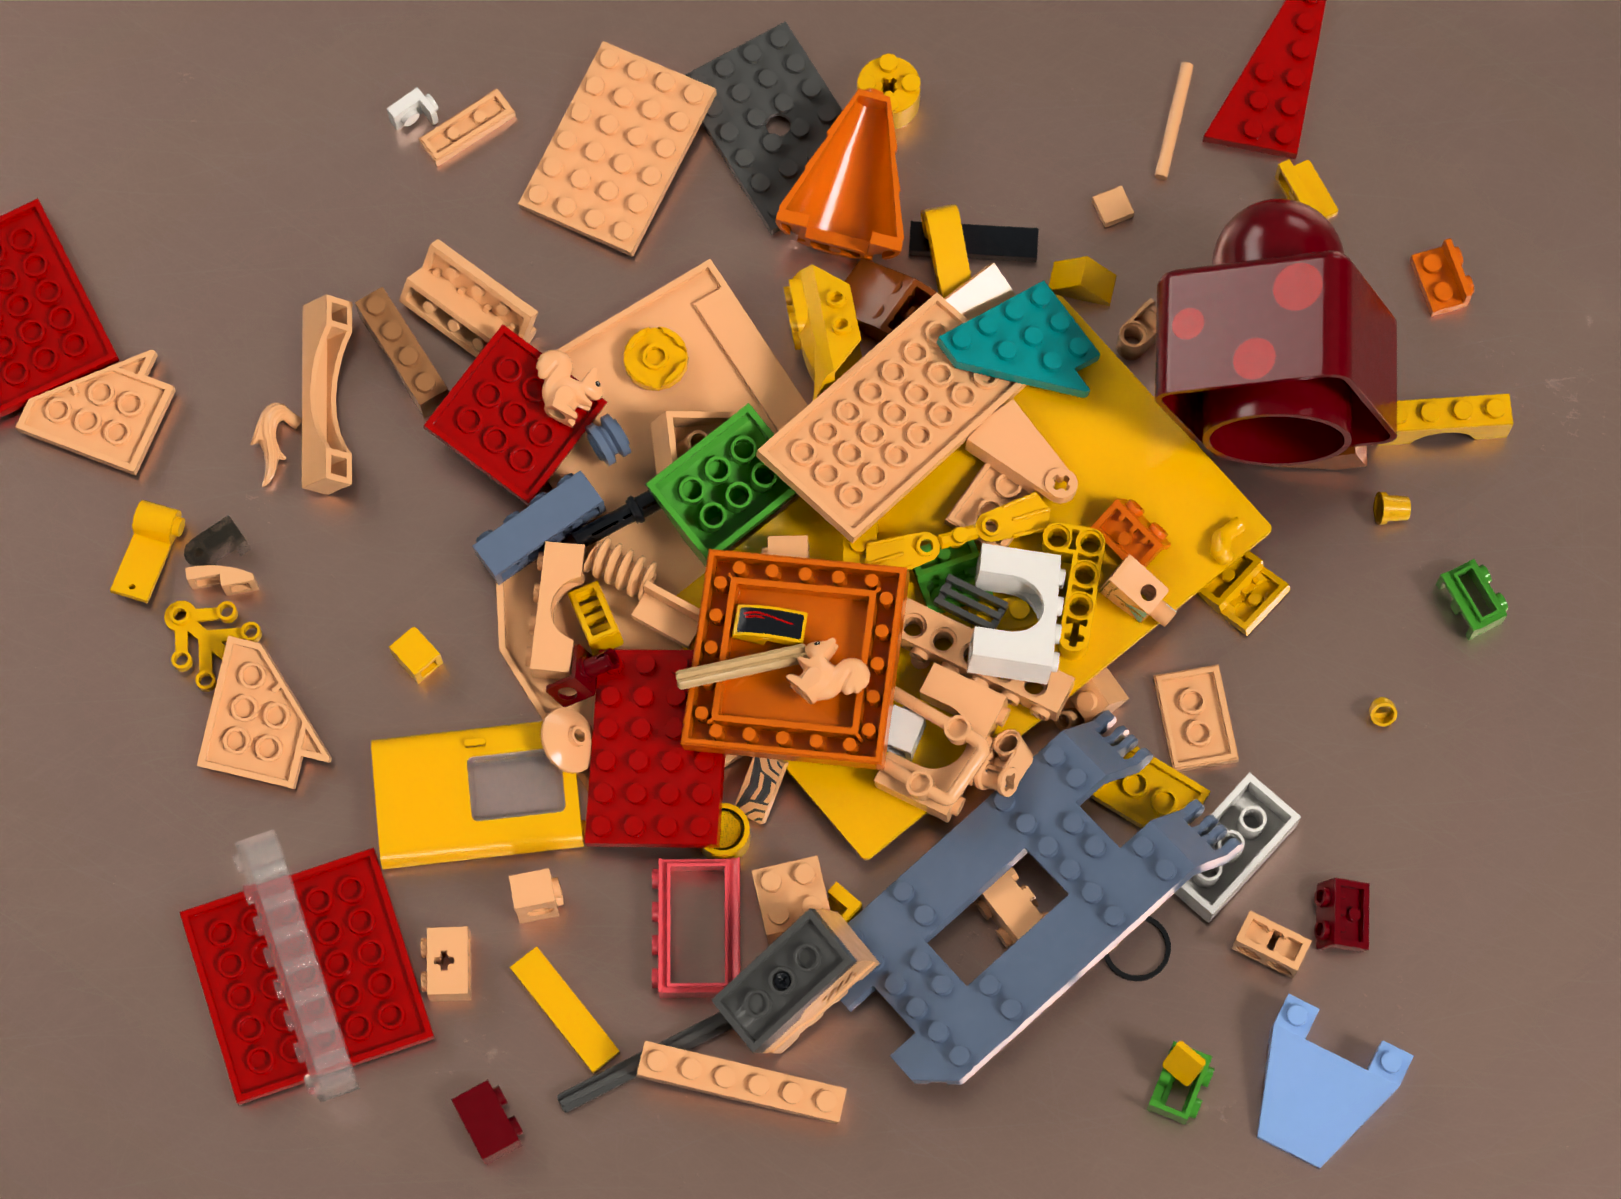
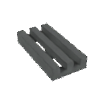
M951 574L947 576L938 597L936 596L933 601L934 606L974 626L991 629L997 628L1009 607L1008 602ZM954 587L970 596H973L997 608L998 611H995L959 592H956L951 588ZM948 596L967 607L993 618L992 622L986 621L946 601V597Z

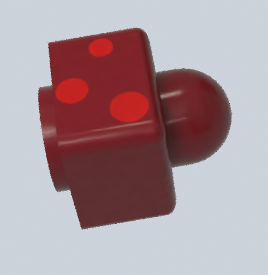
M1269 199L1254 203L1237 213L1225 225L1215 244L1212 265L1172 270L1164 274L1158 281L1155 402L1208 456L1216 459L1268 466L1300 465L1332 458L1344 452L1348 447L1391 442L1397 438V321L1351 259L1344 254L1341 240L1335 228L1319 211L1302 202L1290 199Z

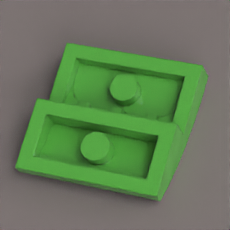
M974 540L965 542L956 549L951 547L941 549L940 546V552L934 560L913 569L926 607L941 614L946 612L934 606L933 601L936 596L938 597L940 589L945 584L949 574L975 586L979 551ZM931 544L921 546L920 548L924 552H930ZM954 587L951 588L952 590H954V591H956V592H959V593H961V594H963V595H965V596H967V597H969V598H971V599H973V600H975V601H977V602H978V601H981V600H979V599H977V598H975V597H973V596H970V595H968V594H966V593H964V592H962V591H960V590H958V589H956V588H954ZM948 596L945 599L958 607L966 606Z

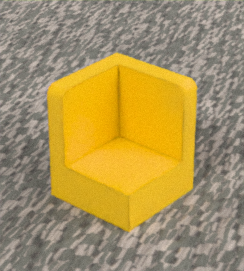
M416 627L410 628L389 646L392 656L417 684L443 664L440 653Z
M837 881L827 891L830 911L838 912L847 924L863 910L862 903Z

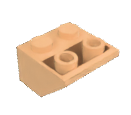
M1106 667L1069 697L1075 708L1061 711L1057 721L1054 722L1060 731L1082 724L1084 720V723L1093 721L1107 710L1111 713L1114 712L1129 697ZM1066 717L1069 718V724L1066 722Z

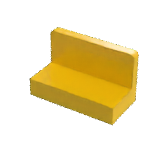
M1290 159L1278 164L1275 179L1287 199L1311 206L1326 219L1337 215L1338 208L1310 160H1305L1294 166Z

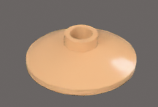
M559 708L549 713L541 727V742L549 760L558 769L567 773H580L590 767L593 729L589 722L580 713L569 708Z

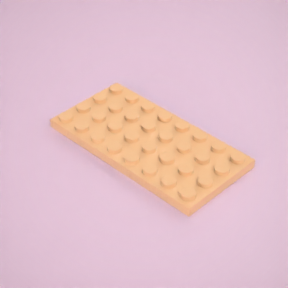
M936 292L757 450L756 457L853 544L959 448L992 413L1012 400L1027 385L957 369L952 365L937 345L938 337L969 320Z

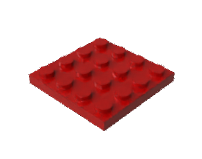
M502 324L426 421L423 428L529 506L531 500L538 495L586 432L585 427L593 423L607 405V401L603 398L597 401L590 400L592 406L589 412L577 407L575 412L578 417L572 428L549 417L544 410L545 403L542 397V387L545 380L538 377V370L536 369L538 358L542 353Z

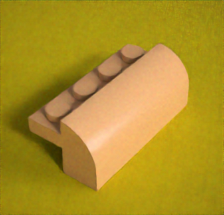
M439 239L430 244L422 268L406 279L399 299L402 304L475 357L480 354L502 324L528 343L531 342L537 330L533 327L538 315L537 310Z

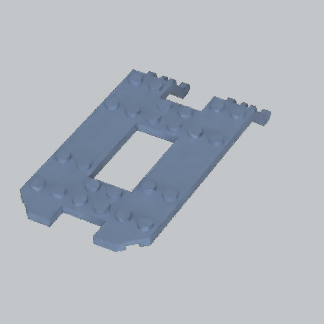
M1109 710L1103 712L1093 721L1062 730L1033 756L1032 764L1026 770L1013 795L1004 797L998 791L993 792L848 923L880 964L865 978L856 982L840 1001L852 1012L869 995L877 990L912 1028L915 1034L892 1053L890 1057L914 1084L943 1082L948 1085H963L1191 877L1228 863L1242 850L1243 845L1236 838H1230L1217 850L1212 848L1227 834V829L1222 824L1217 825L1218 820L1213 815L1206 816L1197 826L1191 827L1189 825L1204 812L1205 807L1198 799L1192 800L1182 810L1151 820L1121 848L1095 823L1080 805L1104 784L1139 773L1153 759V754L1147 748L1139 749L1132 758L1126 760L1123 758L1138 744V739L1133 734L1129 735V730L1125 726L1117 727L1110 736L1104 738L1101 736L1116 723V717ZM1029 853L1066 891L1068 896L966 986L929 946L928 942Z

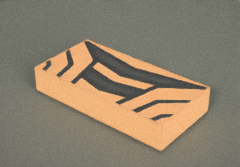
M752 758L735 802V806L740 808L747 818L759 824L766 823L789 762L769 758Z

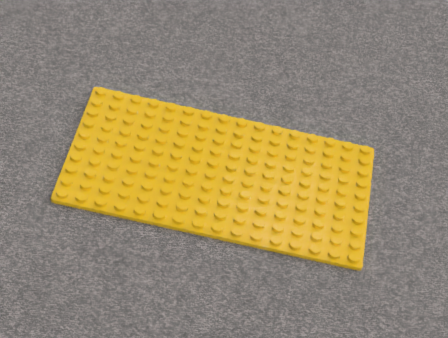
M1056 295L1098 350L1100 357L1098 361L1077 372L1090 389L1089 395L1085 398L1029 385L1013 398L1078 480L1076 494L1067 503H1055L1043 496L1042 500L1051 509L1049 525L1052 523H1065L1090 528L1116 499H1133L1144 509L1143 516L1151 524L1153 522L1159 524L1168 534L1166 539L1171 543V546L1167 550H1162L1149 563L1146 569L1169 589V592L1162 600L1174 610H1177L1271 533V524L1198 444L1155 402V397L1061 295ZM966 441L878 520V540L919 532H930L937 537V535L952 530L951 527L944 524L945 519L984 465L983 461L965 450ZM1055 480L1054 489L1063 488L1066 491L1067 482L1058 483ZM799 497L733 551L762 554V547H768V536L808 535L809 558L843 561L844 536L804 499ZM1237 517L1243 523L1245 531L1231 541L1232 561L1228 564L1220 565L1210 553L1212 535L1216 530ZM1043 533L1014 538L1008 547L1043 552ZM1054 536L1048 540L1054 547H1061L1066 543L1059 536ZM921 541L920 547L930 543L928 541ZM1086 542L1081 546L1088 553H1093L1099 549L1093 542ZM1106 543L1098 590L1123 561ZM976 544L977 549L980 553L981 546ZM1061 562L1060 569H1066L1064 587L1059 589L1058 596L1064 597L1065 603L1071 563ZM913 569L909 570L910 579L907 598L926 606ZM705 573L676 596L700 609ZM1081 573L1075 577L1081 584H1089L1093 581L1092 576L1087 573ZM993 592V595L1000 599L1013 596L1009 594ZM1098 592L1086 654L1081 659L1071 661L1065 659L1060 654L1058 670L1075 678L1074 687L1069 697L1160 623L1150 615L1140 623ZM1141 594L1142 598L1147 601L1146 597ZM1074 605L1070 608L1071 612L1077 616L1085 615L1088 612L1087 608L1083 605ZM967 606L960 607V608H962V609L968 611V610H967ZM1063 610L1061 617L1057 616L1056 624H1061ZM948 612L942 613L943 615L971 628L970 623ZM914 624L907 626L904 630L909 636H917L921 633L920 627ZM1072 628L1069 646L1076 647L1079 629ZM939 639L935 642L934 646L941 651H945L952 647V643L947 639ZM694 641V643L692 644V646H691L690 649H687V648H685V647H683V646H682V648H683L684 650H694L695 641ZM1055 644L1054 652H1059L1058 644ZM900 647L895 686L921 700L919 691L934 663L930 662V665L925 669H917L911 663L910 651ZM968 655L964 658V660H965L967 663H968ZM1033 682L1028 683L1024 687L1030 694H1038L1043 690L1039 683ZM893 700V706L903 707V705ZM924 702V703L928 704L929 706L935 708L936 710L940 711L941 713L947 715L948 717L954 716V715H952V714H950V713H948V712H946V711H944V710H941V709H939V708H937V707H935V706H933V705H931V704H929V703H927V702ZM1019 703L1017 706L1008 704L1007 708L1011 709L1009 717L1003 727L997 726L992 737L995 738L999 733L1008 729L1016 730L1022 736L1040 722L1041 719L1033 716L1029 712V708ZM926 719V727L911 762L931 769L946 767L954 763L963 754L967 743L963 745L952 744L945 735L944 729ZM785 760L789 762L786 770L863 860L873 858L927 814V812L876 788L874 779L879 770Z

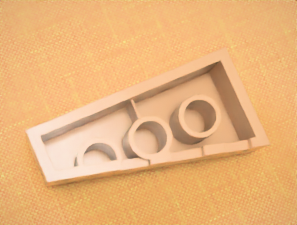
M1013 867L977 898L979 902L976 903L982 916L986 920L991 918L999 928L996 930V934L1005 947L1012 946L1049 913L1048 911L1040 913L1037 909L1039 904L1036 896L1025 884L1019 887L1015 882L1019 879V876Z

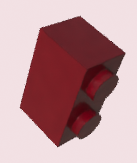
M486 1080L451 1099L485 1165L522 1146L518 1137L524 1133L516 1117L508 1118L502 1107L508 1104L499 1085L492 1088L489 1081Z

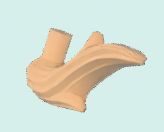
M271 403L264 408L250 445L259 443L264 452L265 475L262 487L267 486L273 479L279 460L287 459L277 443L276 430L278 424L283 420L296 430L302 422L301 417L282 403Z

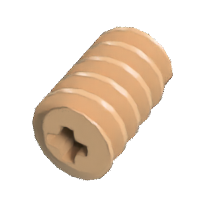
M607 537L602 543L594 546L584 563V572H589L593 569L592 574L595 578L604 576L606 584L615 582L617 590L622 591L627 588L628 596L634 597L638 594V600L640 601L645 593L643 588L645 581L648 580L655 584L657 563L652 562L645 568V556L642 555L634 562L632 561L634 550H629L623 556L621 555L623 544L619 543L612 550L610 549L611 538Z

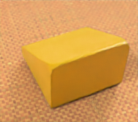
M1179 1040L1163 1061L1162 1066L1184 1086H1189L1204 1069L1206 1060L1186 1043Z

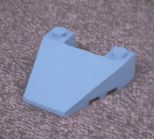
M1288 994L1269 1032L1257 1138L1320 1169L1395 1093L1414 1055L1382 1040L1366 1070L1306 1040L1320 1009Z

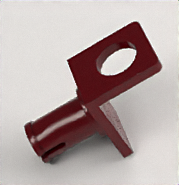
M580 644L574 645L571 675L547 685L546 692L563 707H568L594 696L596 677L619 667L618 663L620 661L614 649L608 648L592 656ZM569 687L576 690L577 693L572 696H565L559 693V690Z

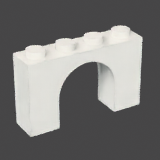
M982 543L977 560L975 587L984 591L1013 595L1026 601L1034 610L1038 622L1029 629L1015 632L975 626L969 644L967 673L1047 685L1051 672H1057L1060 658V653L1054 652L1055 644H1059L1062 625L1056 624L1057 616L1061 617L1064 597L1058 596L1059 589L1064 587L1066 569H1060L1061 555Z

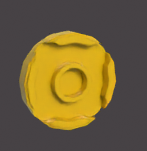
M648 327L641 329L631 336L624 349L623 361L627 375L634 384L646 390L659 391L670 388L681 380L687 370L689 358L685 343L676 332L666 327L651 329Z

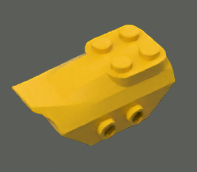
M812 264L800 270L792 279H788L789 286H785L783 289L795 350H802L806 367L814 381V401L862 358L860 348L861 336L850 284Z

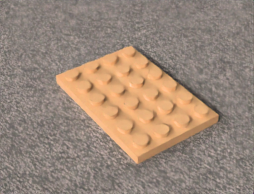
M603 41L518 203L519 207L633 257L717 94L716 88Z

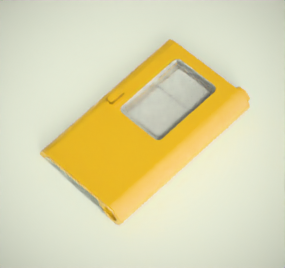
M543 721L371 740L382 869L584 847L586 820L581 818L577 773H567L558 769L545 754L541 742Z

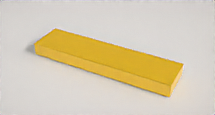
M537 946L510 967L511 971L593 1074L620 1054L619 1049Z

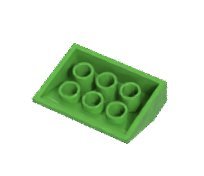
M749 403L645 484L683 540L705 567L709 549L728 550L797 495L793 489L756 457L757 450L773 437L774 433Z

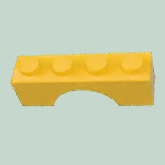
M1510 394L1397 401V438L1388 443L1377 444V446L1410 444L1419 438L1440 433H1463L1470 435L1474 440L1507 438L1513 426Z

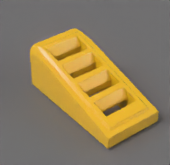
M598 580L567 593L593 655L598 654L599 650L614 649L624 644ZM594 596L598 597L597 600H594L582 606L579 605L580 602L585 601L589 598H592ZM600 608L603 609V610H601V611H599V612H596V613H594V614H592V615H589V616H587V617H584L585 614H588V613L593 612V611H595V610H597V609H600ZM605 620H608L607 623H604V624H602V625H600V626H597V627H595V628L589 629V627H591V626H593V625H596V624H598V623H600V622H603V621H605Z

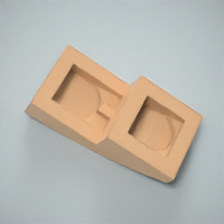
M216 565L185 568L186 578L192 590L221 585L226 596L259 590L254 574L242 569Z

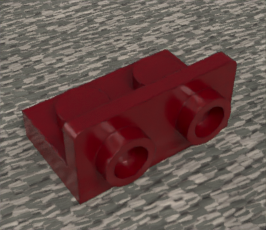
M1332 878L1317 884L1314 896L1316 904V924L1314 927L1316 949L1326 950L1334 947L1358 952L1369 950L1370 883Z

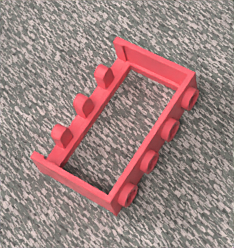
M740 857L731 859L658 858V869H652V889H658V902H652V922H658V935H652V955H658V968H652V989H658L660 999L714 998L740 974ZM725 870V983H671V871Z

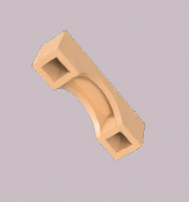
M545 541L544 552L539 551L537 571H542L540 583H535L533 591V602L538 603L536 615H531L529 623V634L534 635L532 647H527L525 655V666L530 667L534 678L561 680L571 675L575 644L572 639L563 635L554 625V612L558 602L566 593L584 586L586 572H584L583 567L588 553L583 544Z

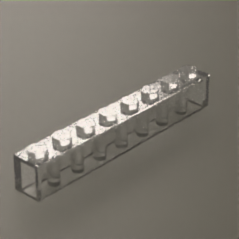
M272 829L235 842L238 853L233 854V859L238 873L244 872L248 884L243 886L249 905L255 904L258 913L257 916L253 917L256 931L259 936L265 935L268 947L263 948L266 962L269 968L275 966L278 979L273 980V984L279 1000L283 998L286 1000L288 1010L284 1011L283 1015L289 1031L295 1030L299 1041L293 1044L299 1063L305 1062L309 1072L308 1075L304 1076L309 1095L316 1094V1097L322 1103L360 1089L279 837L275 830Z

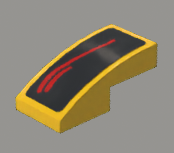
M738 605L736 607L731 638L764 645L767 641L787 646L803 644L808 613L772 606Z

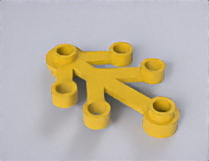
M176 601L168 606L164 614L167 627L175 632V652L171 657V662L176 670L185 672L192 667L193 659L188 652L189 633L198 640L199 673L196 675L195 682L203 692H211L216 687L217 679L213 674V653L219 659H223L225 651L223 643L227 642L228 636L258 642L262 637V631L255 622H246L241 628L207 630L199 623L221 620L223 623L234 622L237 619L238 611L230 601H224L218 607L195 609L187 601ZM225 608L233 609L232 614L228 617L222 616V611ZM178 612H186V617L183 620L178 621L175 619ZM250 628L257 629V633L253 637L246 636V631ZM180 656L188 657L184 665L176 663ZM206 676L211 677L212 681L209 685H201L202 678Z

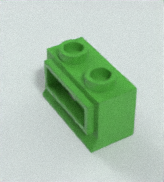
M1475 559L1441 574L1436 583L1438 590L1444 587L1447 588L1453 598L1450 603L1453 613L1455 615L1461 613L1469 625L1466 633L1468 640L1502 624L1507 617L1506 611L1508 610V604L1504 596L1499 592L1495 594L1489 584L1492 579L1488 569L1483 564L1478 566ZM1466 574L1470 576L1489 608L1490 614L1482 617L1460 577Z
M1175 1041L1173 1042V1044H1172V1046H1171V1048H1170L1169 1053H1170L1171 1050L1174 1048V1046L1177 1044V1042H1175ZM1193 1049L1206 1060V1065L1192 1082L1181 1112L1165 1105L1175 1077L1164 1068L1159 1076L1147 1111L1160 1114L1184 1125L1189 1117L1196 1119L1203 1101L1197 1098L1201 1085L1208 1088L1215 1068L1209 1066L1212 1056Z

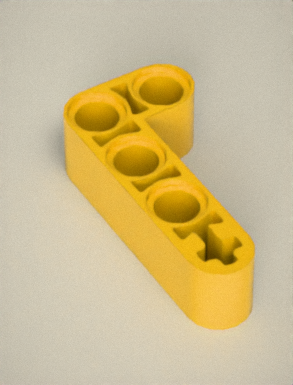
M954 204L920 211L925 238L929 241L938 293L943 298L971 278L960 214L957 205Z
M1052 523L1043 532L1042 551L1043 553L1061 555V562L1071 563L1058 650L1065 659L1070 661L1078 660L1088 650L1105 552V538L1099 530L1065 523ZM1054 536H1059L1066 543L1061 547H1054L1048 540ZM1086 542H1093L1099 549L1093 553H1088L1081 546ZM1081 573H1087L1092 576L1093 581L1089 584H1081L1075 577ZM1074 605H1083L1087 608L1088 612L1085 615L1077 616L1071 612L1070 608ZM1072 628L1079 629L1076 647L1069 646Z

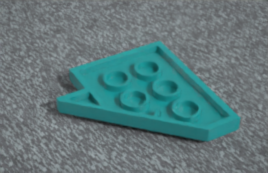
M1045 281L1030 287L939 336L937 340V345L957 369L1081 398L1087 397L1090 389L1077 372L1098 361L1100 357L1098 350Z

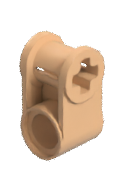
M1153 298L1148 299L1120 328L1116 349L1118 354L1124 359L1134 360L1141 357L1156 342L1157 306H1155L1156 301ZM1134 337L1139 343L1130 344L1125 338Z
M1013 729L1004 730L995 737L986 760L974 776V784L978 789L996 790L1004 797H1010L1014 794L1020 780L1033 761V754L1018 731Z

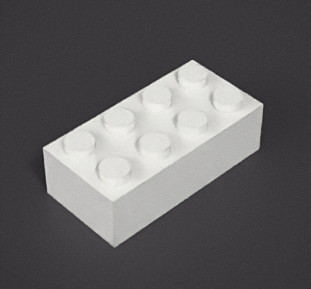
M1250 772L1211 814L1218 820L1217 825L1222 824L1227 829L1226 836L1212 846V848L1217 850L1230 838H1236L1243 845L1242 850L1228 863L1194 875L1174 893L1208 923L1211 922L1296 828L1301 818L1297 812Z

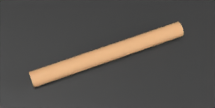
M1189 62L1181 63L1155 172V178L1158 180H1167L1194 67Z

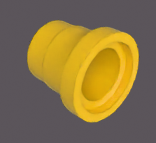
M1377 492L1373 505L1375 522L1378 525H1385L1388 521H1407L1411 513L1409 497Z

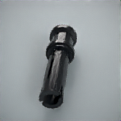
M648 490L635 498L633 496L628 497L625 505L571 532L577 544H583L587 547L634 521L637 524L645 522V517L662 508Z

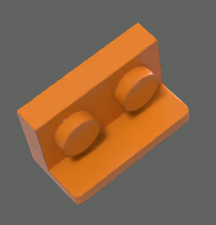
M1451 238L1445 239L1441 247L1411 255L1410 263L1431 317L1468 306L1474 293V285L1471 277L1464 273L1461 250L1458 246L1454 247Z
M1116 499L1090 527L1099 530L1104 535L1105 543L1122 560L1130 554L1145 568L1162 550H1167L1171 546V543L1166 539L1168 536L1167 532L1156 522L1151 524L1143 516L1144 509L1133 499Z

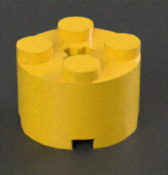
M890 53L867 63L858 76L857 91L858 89L866 90L873 88L880 90L885 96H889L895 129L904 127L916 116L920 103L921 81L916 69L906 60Z

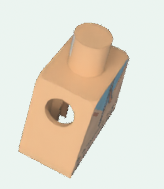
M1130 554L1098 590L1099 593L1140 623L1150 615L1165 627L1177 613L1176 610L1162 600L1169 592V589ZM1141 594L1146 597L1147 601L1142 598Z

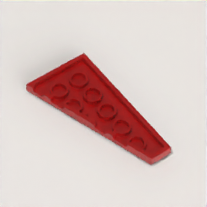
M1285 0L1204 134L1202 142L1296 159L1326 0Z

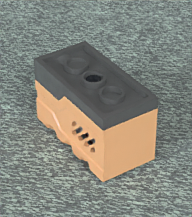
M810 908L711 1001L753 1053L771 1052L782 1054L799 1038V1035L807 1027L815 1024L832 1004L840 1001L856 982L865 978L880 963L838 912Z

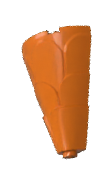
M873 88L866 90L858 89L828 129L827 138L805 165L804 172L779 205L775 222L784 234L790 235V232L798 235L797 242L818 251L850 259L860 260L864 258L870 261L873 260L874 255L882 254L881 258L887 260L901 253L904 240L899 198L901 190L895 157L898 148L891 100L889 96H885L880 90Z

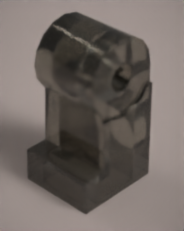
M228 515L192 539L184 549V557L190 567L216 565L218 560L235 549L242 556L251 550V547Z

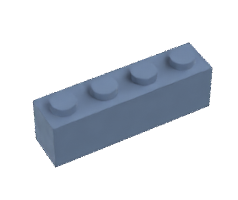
M581 470L574 475L570 473L560 479L557 487L549 493L542 492L534 497L529 507L521 512L515 511L504 519L503 525L494 531L487 530L476 539L477 543L473 545L476 556L496 583L500 585L536 560L539 551L544 552L545 541L562 542L572 535L571 532L582 528L605 512L604 501Z

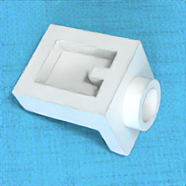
M418 87L387 108L389 120L396 130H399L404 125H412L422 113L433 126L439 122L437 116L439 107L430 94L424 96Z

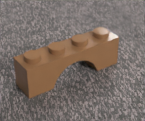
M382 286L356 301L355 305L365 327L374 341L386 353L409 396L423 418H426L433 414L448 395L449 390Z

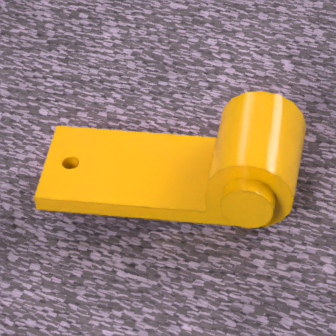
M146 500L139 502L132 522L134 534L110 588L111 593L145 603L149 602L176 536L180 537L183 533L185 518H182L180 510Z

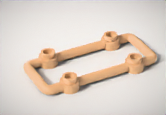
M895 686L894 701L944 729L945 735L952 744L963 745L968 743L975 747L976 750L947 792L935 787L934 780L926 771L918 770L912 773L888 758L885 761V769L882 771L906 784L908 792L916 800L931 799L943 806L951 805L960 798L989 754V743L983 736L973 731L966 717L962 715L948 717Z

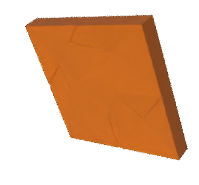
M709 549L692 667L789 647L771 641L760 645L731 638L736 607L738 605H763L808 613L803 644L808 645L811 642L827 641L830 638H835V644L838 645V649L829 662L836 666L844 659H860L869 668L870 679L866 688H863L857 694L845 695L841 691L831 699L816 701L814 704H809L790 687L791 683L786 679L788 674L800 676L804 671L800 665L688 688L680 743L684 750L884 770L910 579L908 568Z

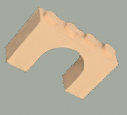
M935 662L919 691L922 701L954 716L962 715L966 717L973 731L988 741L989 749L995 739L992 736L997 726H1004L1011 711L1010 708H1007V696ZM967 743L963 754L954 763L937 769L919 766L890 751L886 758L912 773L918 770L926 771L934 780L935 787L947 792L976 748ZM882 770L878 771L874 779L876 788L948 823L952 815H959L966 800L961 795L955 803L947 806L940 805L931 799L919 801L910 795L906 784ZM974 777L969 783L970 786L974 785Z

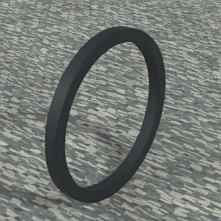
M1150 916L1144 921L1151 923L1161 932L1166 947L1165 957L1160 966L1151 973L1135 976L1119 970L1107 953L1104 956L1107 965L1116 975L1129 981L1149 980L1158 975L1165 968L1171 953L1169 935L1165 928Z

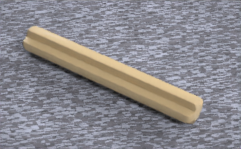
M798 644L678 670L676 672L677 685L679 689L683 690L799 665L797 657L801 656L809 659L805 653L806 645Z

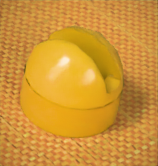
M1379 697L1371 702L1369 714L1374 724L1388 726L1396 720L1397 709L1389 698Z

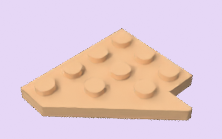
M149 350L28 399L15 428L18 432L136 476L176 390L170 384L148 377L158 356L156 351Z
M228 636L197 766L296 789L303 757L331 763L332 757L264 645Z

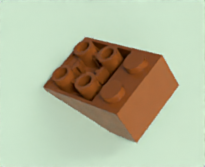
M864 258L860 259L844 281L850 284L859 330L877 342H881L936 293L935 290L916 278Z

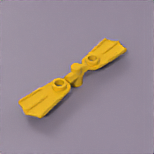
M1033 492L983 513L978 517L975 525L954 528L950 532L937 535V537L930 532H919L867 542L865 544V564L907 567L908 570H911L934 560L940 552V546L941 549L948 547L956 549L965 542L978 538L985 542H996L1043 533L1049 525L1051 509L1037 492ZM987 521H993L996 524L995 532H989L986 529ZM921 541H928L931 544L930 552L922 551L920 548Z

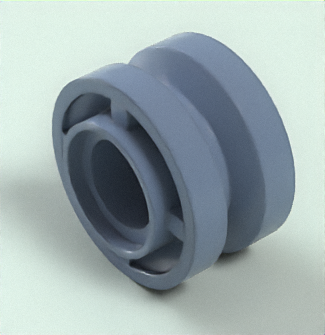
M606 414L600 418L601 425L599 427L591 423L585 427V430L588 434L586 437L598 458L604 461L607 466H610L616 462V454L625 457L631 453V449L629 447L630 442L616 419H612L609 414Z

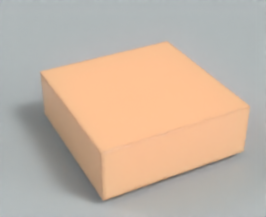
M1122 186L1092 197L1093 205L1104 228L1134 217L1135 212Z

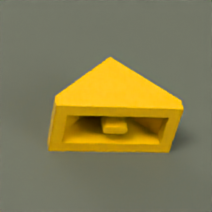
M1088 256L1054 262L1049 287L1055 295L1110 306L1117 275Z

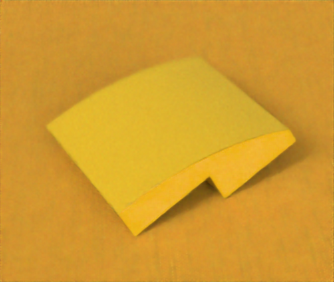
M1248 551L1197 594L1231 625L1248 636L1290 591V586L1283 579L1264 567L1262 559Z

